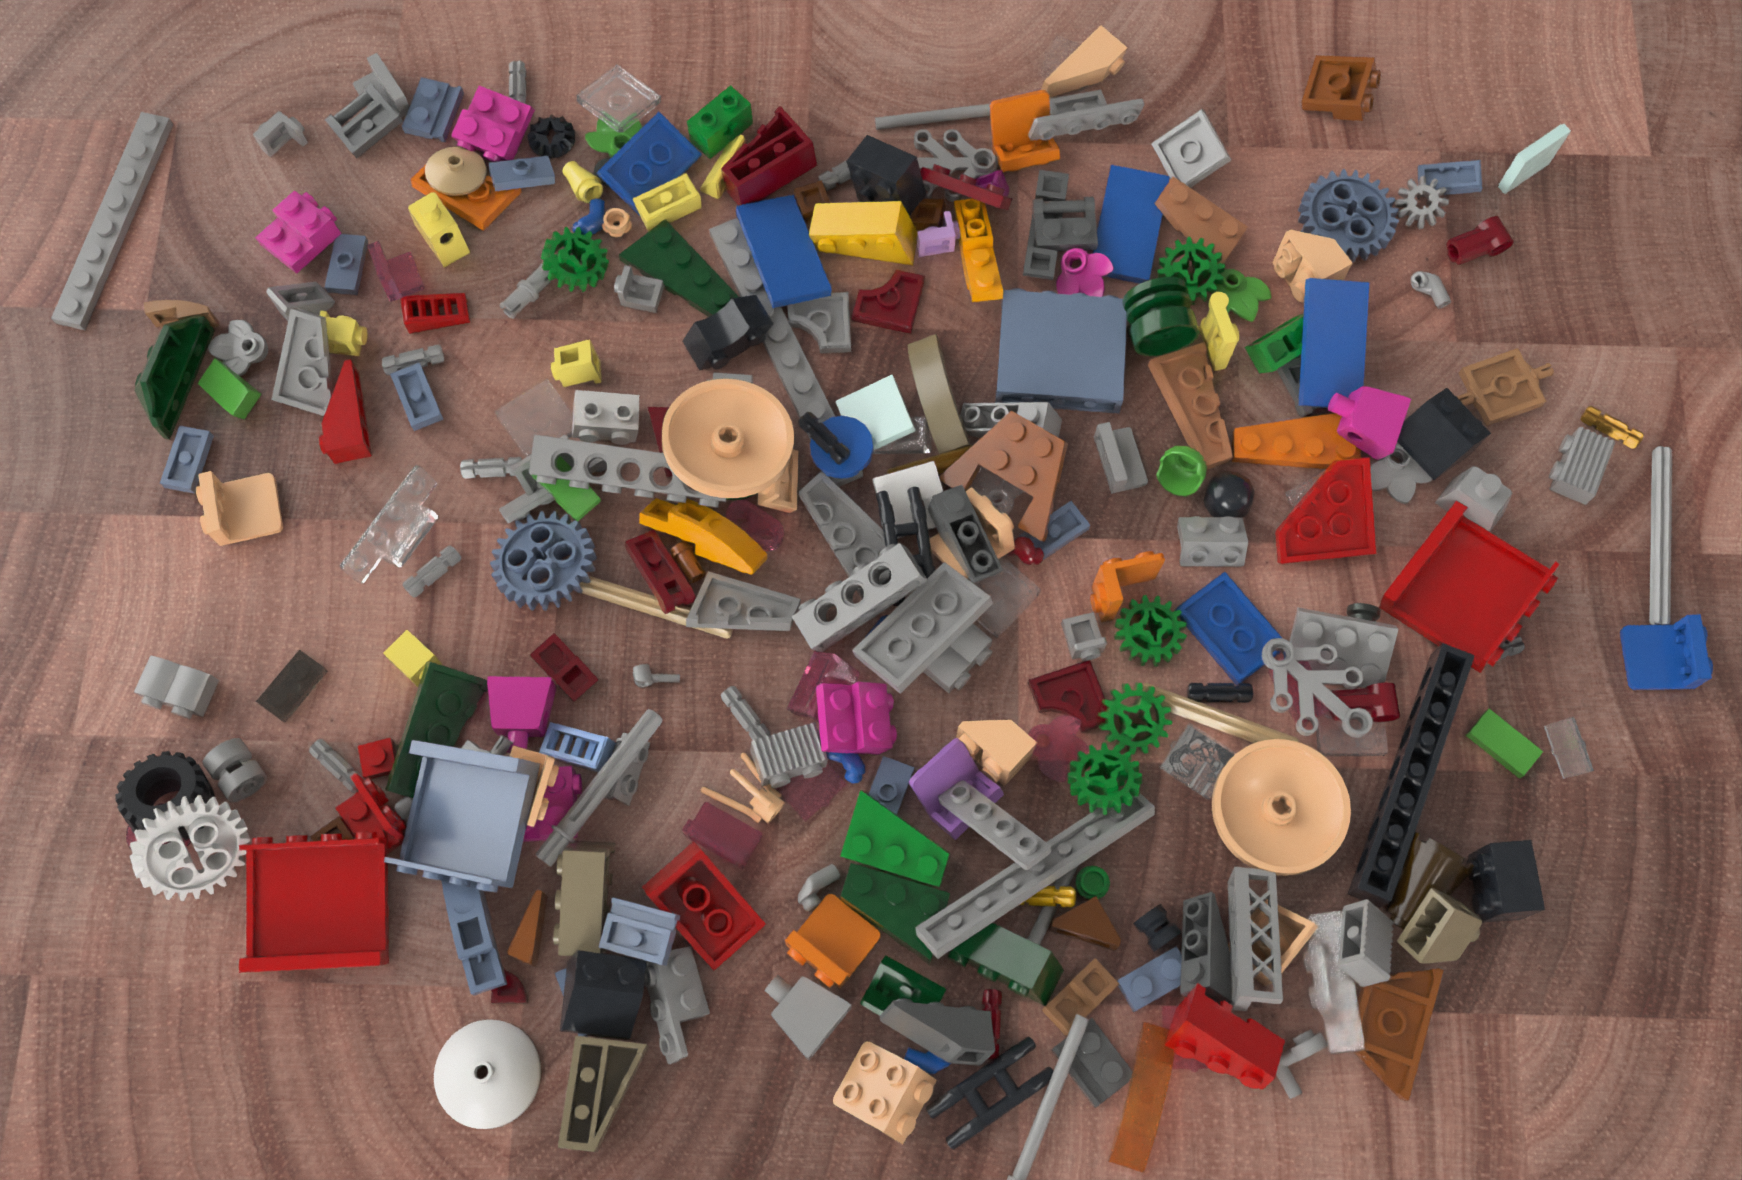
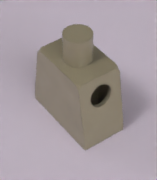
M1431 888L1397 942L1421 964L1456 961L1461 957L1469 943L1478 939L1482 920L1458 899Z

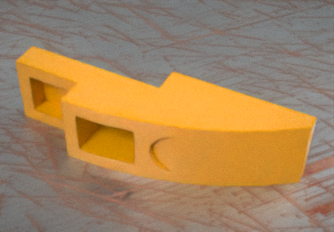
M973 198L955 200V218L960 231L959 247L967 290H970L972 302L1003 299V287L993 249V235L986 205L984 202Z
M655 498L640 512V524L651 527L656 531L676 536L683 541L695 543V555L704 557L712 562H717L734 568L739 572L753 575L767 560L768 554L745 531L716 511L704 505H699L698 502L688 498L686 503L679 502L677 505Z

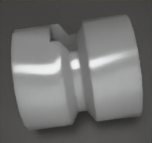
M233 738L217 745L203 759L204 767L214 780H219L218 787L229 802H238L251 796L267 781L266 773L257 761L251 760L252 753L240 738Z

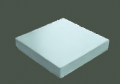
M1560 124L1519 152L1500 181L1498 188L1506 194L1549 165L1571 130L1565 124Z
M893 375L836 400L841 416L856 418L866 425L872 435L874 450L916 431Z

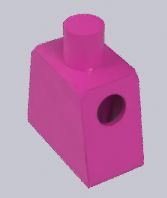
M1362 386L1350 393L1349 397L1339 393L1334 394L1329 402L1328 410L1342 416L1337 429L1341 437L1374 459L1380 460L1393 454L1411 399L1372 387Z
M488 676L490 717L493 731L497 736L503 735L513 742L507 753H511L513 745L527 749L528 737H543L546 733L556 693L554 681L551 677Z

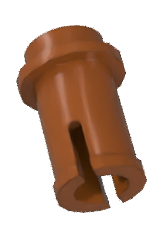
M682 541L671 548V556L679 565L688 583H696L704 578L707 573L703 570L693 553L694 546L692 544L689 545L687 541Z

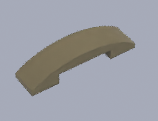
M937 334L908 344L909 359L916 388L939 454L970 446L963 419L958 413L944 366L946 362Z

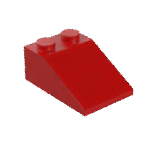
M694 841L642 886L647 896L660 910L681 915L680 919L677 920L675 928L713 971L766 925Z

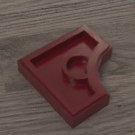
M895 270L892 278L883 286L872 290L859 289L852 313V321L911 334L925 284V276Z
M1090 660L1028 680V685L1039 713L1052 711L1064 714L1075 722L1081 733L1098 728L1101 724L1106 723L1105 718L1098 716V712L1106 711L1107 707L1102 703L1105 696Z

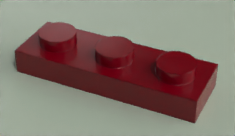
M934 164L932 169L923 166L921 168V175L924 181L997 208L1009 210L1012 198L1004 196L1005 189L991 184H988L986 189L976 185L978 179L964 174H960L959 179L949 175L951 169Z

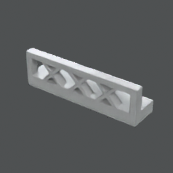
M1234 867L1227 882L1232 1010L1247 1011L1251 1002L1281 1004L1283 1001L1276 873L1263 869ZM1249 879L1267 881V892L1259 897L1249 888ZM1256 908H1259L1269 917V924L1263 929H1260L1251 920L1250 914ZM1251 931L1255 934V936L1252 937V938H1251ZM1259 939L1271 950V956L1264 962L1252 952V945ZM1262 972L1272 982L1273 992L1254 990L1253 978Z

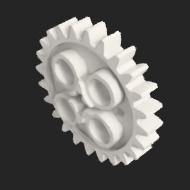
M198 795L194 803L189 804L188 799L184 796L182 797L181 805L177 807L171 801H168V811L162 812L155 808L156 819L144 818L142 821L146 830H135L134 834L137 841L130 843L133 853L130 855V860L135 876L140 878L144 888L151 887L153 895L163 891L167 900L175 892L178 893L181 901H184L190 892L193 893L195 899H199L200 891L206 889L209 894H213L214 884L217 883L223 887L227 886L224 877L226 875L237 877L234 866L245 865L242 855H246V850H239V845H247L246 843L251 841L247 832L248 828L244 820L241 819L237 809L231 811L226 801L219 806L215 797H212L204 804L201 795ZM201 826H206L203 829L197 830ZM178 827H185L203 865L202 870L196 869ZM167 841H172V842H170V843H168V844L162 845L163 843H165V842H167Z

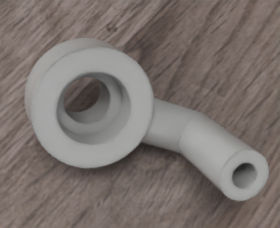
M1310 1029L1293 1038L1296 1045L1284 1051L1281 1055L1276 1075L1290 1099L1298 1096L1302 1091L1288 1066L1328 1046L1321 1032L1314 1035Z

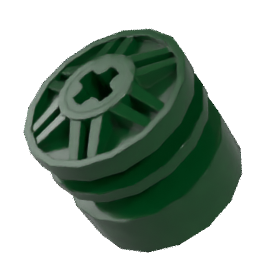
M1178 277L1151 279L1133 287L1124 295L1122 303L1124 310L1127 312V321L1131 325L1130 334L1134 349L1138 354L1144 356L1170 354L1187 347L1198 338L1200 330L1195 313L1190 309L1192 301L1188 295L1187 284L1183 279Z

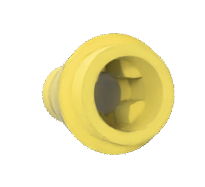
M575 161L568 162L564 166L563 174L578 200L590 203V200L600 198L603 193L600 178L579 166Z

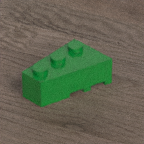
M860 790L840 857L940 887L950 852L864 790Z

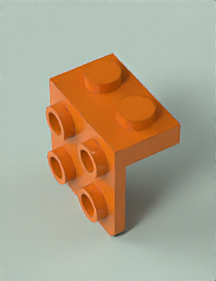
M1046 90L1034 91L991 102L992 147L1002 172L1018 171L1024 167L1045 165L1051 161L1060 160V148L1054 138L1031 141L1028 136L1036 118L1050 115V99Z
M1146 551L1137 554L1133 559L1122 561V558H1112L1103 562V565H1100L1091 586L1093 594L1090 595L1093 612L1099 613L1101 623L1114 620L1124 600L1120 587L1151 581L1157 577L1165 562L1163 553L1154 554L1153 551Z
M828 894L797 932L793 930L785 943L789 948L787 954L801 966L808 963L816 970L814 976L828 988H831L834 984L838 989H841L880 940V932L838 897Z

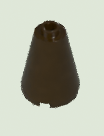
M1418 832L1414 833L1392 901L1388 903L1386 910L1392 915L1390 920L1403 930L1431 888L1450 896L1472 873L1475 867L1472 863L1463 866L1462 863L1465 858L1428 838L1427 842L1417 840L1420 835Z

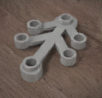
M921 129L914 134V146L918 150H927L936 157L917 158L920 170L922 166L932 169L933 165L937 164L951 169L949 175L955 170H966L963 174L975 179L997 170L998 160L991 150L987 148L976 150L955 129H949L944 133V147L932 138L928 130ZM953 137L956 138L957 141L950 142L948 141V138ZM919 138H926L927 141H926V142H920L918 139H919ZM945 148L948 150L957 149L965 157H954ZM985 163L987 166H980L978 164ZM923 181L925 190L928 191L924 199H931L933 190L938 185ZM945 188L944 195L948 201L954 202L962 198V194H951L949 189Z
M1274 638L1268 641L1262 649L1264 664L1273 670L1274 695L1270 701L1272 709L1278 713H1284L1293 704V698L1288 693V672L1298 681L1300 718L1296 722V729L1301 735L1310 736L1319 726L1318 719L1314 714V695L1342 720V727L1349 736L1355 738L1364 736L1372 727L1371 715L1362 708L1351 710L1324 686V684H1342L1347 689H1355L1363 681L1361 670L1356 667H1348L1345 670H1306L1298 663L1299 661H1316L1321 666H1330L1337 658L1335 647L1330 644H1323L1320 647L1294 648L1288 640ZM1323 650L1328 651L1331 654V660L1323 659L1320 652ZM1273 652H1282L1284 660H1276L1273 657ZM1353 673L1357 677V682H1349L1346 674ZM1284 697L1287 701V706H1279L1276 703V698ZM1302 720L1311 721L1313 729H1304ZM1350 720H1358L1361 724V729H1353L1350 725Z

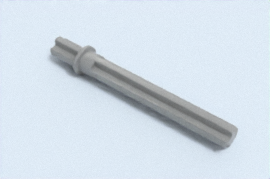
M651 709L646 710L559 824L551 827L553 832L535 854L539 859L551 867L570 842L574 844L575 840L573 838L661 725L662 718L659 714Z

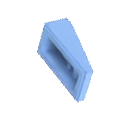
M550 722L539 753L553 756L556 760L599 772L611 757L616 743L605 736ZM560 734H565L559 751H555ZM574 737L576 738V741L570 755L568 754V751ZM587 741L589 742L587 751L585 753L584 758H581L582 752Z

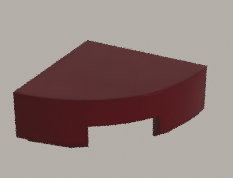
M504 969L508 984L491 990V1003L528 1004L527 992L523 983L514 974Z

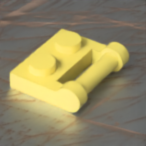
M1215 292L1211 295L1208 303V314L1202 319L1199 326L1203 342L1206 343L1207 353L1214 371L1226 369L1235 346L1239 341L1238 328L1235 323H1231L1226 310L1229 298L1223 292Z

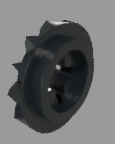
M550 114L549 118L545 119L539 117L536 124H530V132L527 134L532 151L540 157L548 156L549 159L558 158L568 153L572 149L576 138L572 123L567 122L563 116L557 118ZM553 129L556 135L553 136L550 144L546 135Z

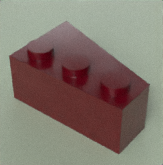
M781 106L774 111L775 116L766 126L762 124L757 129L756 137L748 145L744 143L721 168L726 191L737 205L758 202L817 166L813 141Z

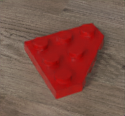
M1369 457L1334 460L1276 529L1278 563L1285 564L1376 554Z

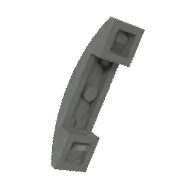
M1039 170L1035 199L1065 201L1069 174ZM1063 213L1043 214L1044 219L1063 217ZM1032 214L1023 276L1053 280L1058 251L1036 248Z

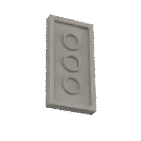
M945 562L927 578V582L913 591L852 650L858 660L900 694L993 604L991 596Z

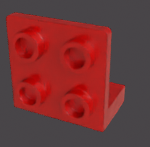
M354 773L350 778L359 791L335 808L354 837L355 833L377 832V838H388L389 854L403 844L405 836L403 830L407 826L396 811L393 812L388 804L385 805L389 799L378 784L375 785L370 777L364 780L357 773Z

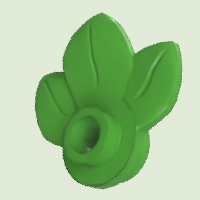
M601 114L596 125V132L586 133L585 138L594 150L608 153L610 157H613L642 126L636 116L628 118L620 125L606 115Z
M1226 269L1225 272L1219 273L1224 277L1223 283H1215V285L1217 286V292H1223L1229 298L1226 308L1227 313L1232 311L1239 317L1253 322L1258 312V301L1271 299V292L1268 286L1260 279L1245 277L1235 269ZM1227 280L1235 282L1236 285H1230Z

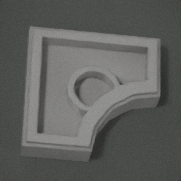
M848 292L831 293V296L788 305V322L790 326L811 334L818 343L820 353L851 352Z

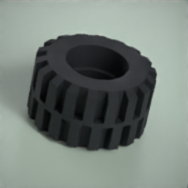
M165 751L161 753V756L156 757L155 754L147 756L148 759L146 761H137L133 764L135 768L132 771L127 769L123 774L125 781H119L117 785L119 793L115 794V801L119 805L117 806L119 812L134 833L135 830H146L142 821L144 818L156 819L155 808L162 812L168 811L167 803L153 806L160 797L167 793L179 791L170 800L176 807L181 805V800L184 796H186L189 804L194 803L198 795H201L204 804H206L215 794L200 765H197L192 757L186 758L184 753L176 752L172 756L170 751ZM178 827L182 838L185 841L190 839L185 827Z

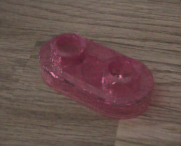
M737 500L728 506L726 518L745 531L764 551H774L781 546L784 538V528L777 519L747 500ZM742 517L745 518L747 521L738 522L736 519ZM770 535L772 539L766 540L762 536Z

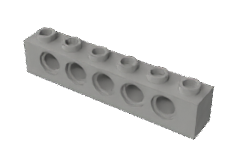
M534 435L529 474L537 476L536 482L556 485L557 479L570 480L569 487L589 489V483L602 485V491L621 494L622 488L635 489L634 496L654 498V492L667 494L668 501L686 503L687 497L700 499L699 505L718 507L719 501L726 502V498L709 496L689 489L672 470V481L666 486L657 485L654 481L656 470L662 467L671 470L664 453ZM562 454H570L574 458V466L568 472H561L557 467V460ZM597 458L604 459L607 463V471L600 477L593 476L589 470L590 463ZM628 463H635L639 466L640 475L634 481H626L622 477V468Z

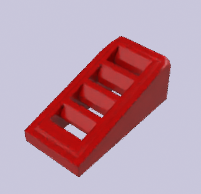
M465 293L400 297L403 322L409 334L470 323ZM452 304H457L458 314L453 315ZM444 306L445 315H440L439 307ZM426 309L432 310V316H427ZM419 311V316H414L413 312Z

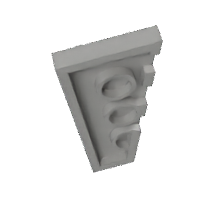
M821 471L799 491V497L848 577L853 575V569L865 562L871 563L880 557L879 552L886 547L883 529L826 474ZM889 570L882 572L880 575V585H885L890 581ZM863 588L857 589V592L860 595L861 599H863L864 590Z

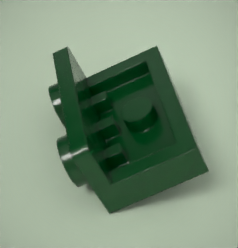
M885 955L860 1004L873 1013L881 1015L894 1000L910 999L913 1003L921 1004L940 1003L947 989Z

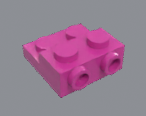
M479 85L469 109H462L451 136L458 142L457 147H462L469 151H480L484 153L483 157L491 162L513 160L535 110L527 104Z
M294 190L272 210L277 218L258 234L255 239L263 248L297 274L341 235V232L334 223L337 221V218L327 207L323 206L321 209H318V203L310 194L305 192L300 195Z
M857 682L853 685L822 683L816 686L821 752L879 755L893 748L892 745L896 741L897 731L894 725H890L889 712L893 708L894 700L892 694L887 693L886 684Z
M572 766L559 767L554 786L546 787L543 798H547L549 803L543 821L536 819L534 827L526 826L523 842L546 840L553 832L551 827L559 824L577 801V794H582L581 774H576Z

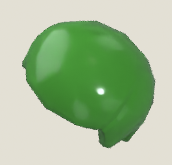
M1175 445L1165 451L1161 457L1160 467L1156 476L1165 490L1176 496L1187 497L1195 493L1206 477L1207 465L1199 451L1189 446Z

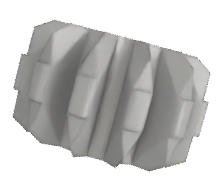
M1421 176L1419 186H1417L1414 180L1410 179L1407 182L1409 190L1406 188L1399 189L1398 194L1403 199H1397L1395 206L1404 208L1398 212V218H1403L1406 215L1409 216L1406 226L1410 227L1414 220H1418V229H1423L1425 219L1430 226H1434L1437 223L1435 216L1443 218L1446 214L1440 207L1447 206L1449 199L1439 198L1446 192V188L1441 187L1435 190L1434 188L1438 182L1437 179H1433L1430 185H1426V177ZM1421 196L1427 199L1426 205L1429 207L1426 208L1424 205L1422 209L1417 208L1418 201L1415 198L1420 200Z

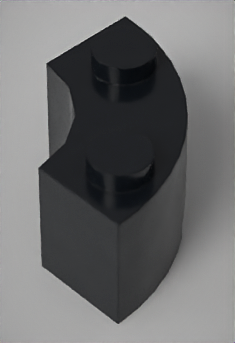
M757 295L732 298L725 307L714 315L694 322L682 342L699 370L711 367L717 370L727 365L730 359L741 354L751 346L761 344L766 339V333L774 323Z

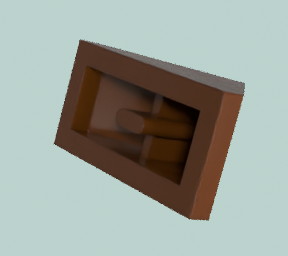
M1096 896L1055 918L1049 927L1051 932L1114 951L1120 946L1121 938Z

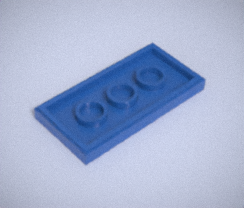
M1111 165L1097 229L1098 246L1097 250H1093V253H1101L1108 257L1114 267V270L1104 277L1138 284L1150 280L1162 219V212L1154 203L1169 183L1170 176Z
M794 195L736 206L737 218L772 308L831 296L832 288L813 241L809 237L808 229Z
M1306 279L1299 406L1328 408L1334 394L1339 393L1349 397L1350 393L1364 386L1370 282Z

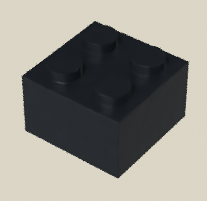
M866 135L846 160L856 196L860 202L901 201L910 217L922 199L927 196L917 156Z
M1532 840L1489 843L1468 855L1466 864L1472 863L1475 866L1472 873L1468 876L1473 881L1475 892L1472 896V905L1474 912L1479 914L1482 923L1522 920L1545 910Z

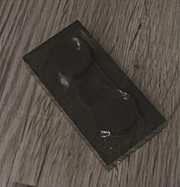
M299 650L256 702L286 723L328 671Z

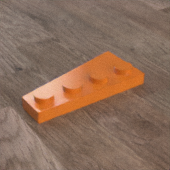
M1336 413L1235 428L1232 433V462L1327 469L1334 460L1361 458V449L1338 434L1337 429L1342 416Z

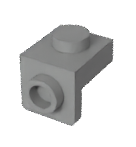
M280 111L267 122L261 124L253 134L262 151L269 157H272L291 138L303 147L308 143L303 134L305 129L302 124L293 116L288 118Z
M625 265L622 275H617L614 285V292L618 294L621 306L653 313L657 312L664 289L663 280L634 275L632 267Z
M1094 612L1062 620L1061 625L1072 660L1081 658L1082 661H1089L1101 656L1107 642L1105 637H1101Z

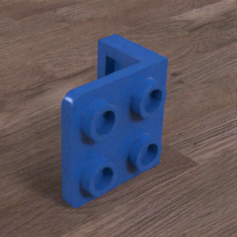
M1701 614L1686 615L1673 625H1627L1620 630L1627 682L1632 690L1695 689L1712 679L1713 663L1707 653V630L1702 625Z

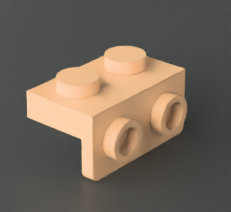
M793 449L789 465L781 477L768 488L758 492V505L787 513L797 510L798 450Z

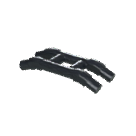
M911 487L907 490L912 519L914 521L911 523L895 525L894 511L888 492L880 491L876 493L885 546L897 545V537L916 535L919 554H914L913 557L919 567H921L926 578H928L935 571V566L933 564L928 533L926 508L919 487ZM905 597L894 603L893 606H899L905 600Z
M1031 1037L1024 1038L926 1106L929 1116L935 1119L957 1102L966 1098L977 1116L946 1137V1142L952 1150H955L1049 1084L1054 1071L1051 1067H1046L1019 1087L1006 1070V1068L1036 1048V1044ZM995 1077L1006 1096L988 1107L977 1089Z

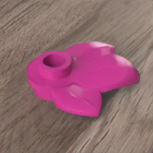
M1081 248L1068 250L1061 258L1062 273L1056 281L1058 294L1072 295L1074 293H1084L1088 296L1103 297L1105 286L1102 277L1114 270L1111 261L1101 253L1088 254ZM1075 260H1081L1082 263L1079 268H1072V263Z

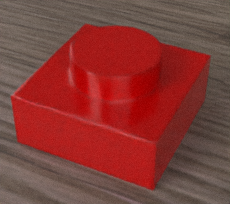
M392 738L357 746L364 779L368 777L374 779L391 773L396 757L394 740Z

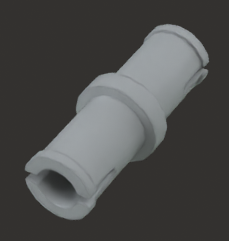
M542 264L526 280L521 279L517 283V289L499 304L501 309L505 307L503 312L510 318L514 319L530 301L535 302L539 298V293L552 281L548 279L549 271L542 270Z

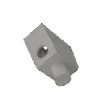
M1473 466L1454 477L1435 503L1448 512L1457 500L1468 507L1464 517L1491 532L1505 513L1512 496V491L1501 483L1497 475L1487 474L1480 468Z
M777 975L765 989V992L779 1003L771 1013L772 1018L808 1060L813 1057L852 1009L850 1003L804 976L792 987Z

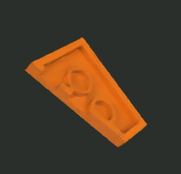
M425 166L410 179L414 189L424 195L435 192L447 209L483 231L521 193V188L495 191L491 177L486 176L483 184L469 194L460 196L445 195L429 185L425 175Z

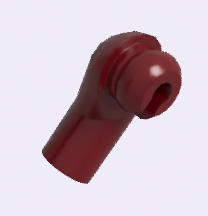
M1027 537L1014 539L1015 549L1007 553L1008 556L1016 555L1026 565H1039L1042 563L1044 552L1041 548L1035 547L1033 542Z

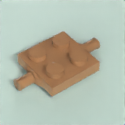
M1516 348L1463 367L1458 374L1467 389V393L1456 397L1465 406L1473 404L1480 413L1485 425L1489 426L1542 407L1546 403V399L1539 388V380L1553 376L1554 369L1550 368L1552 366L1550 363L1533 369L1525 362L1519 349Z

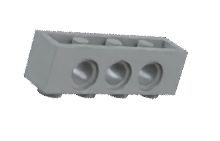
M901 543L888 545L879 552L880 557L871 563L865 562L853 569L852 576L843 582L839 580L832 583L825 589L826 593L816 600L810 599L799 606V612L794 614L792 618L812 650L822 653L928 581L907 547ZM890 570V581L885 585H880V575L882 572ZM859 588H863V599L859 603L854 604V592ZM836 606L837 615L834 620L828 622L826 613L829 608Z

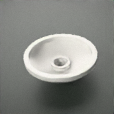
M500 1020L476 1021L454 1033L441 1049L434 1070L435 1091L444 1110L457 1122L477 1129L497 1128L517 1119L532 1103L538 1091L541 1078L540 1058L532 1040L518 1027ZM481 1066L488 1068V1075L484 1079H479L477 1076V1071Z

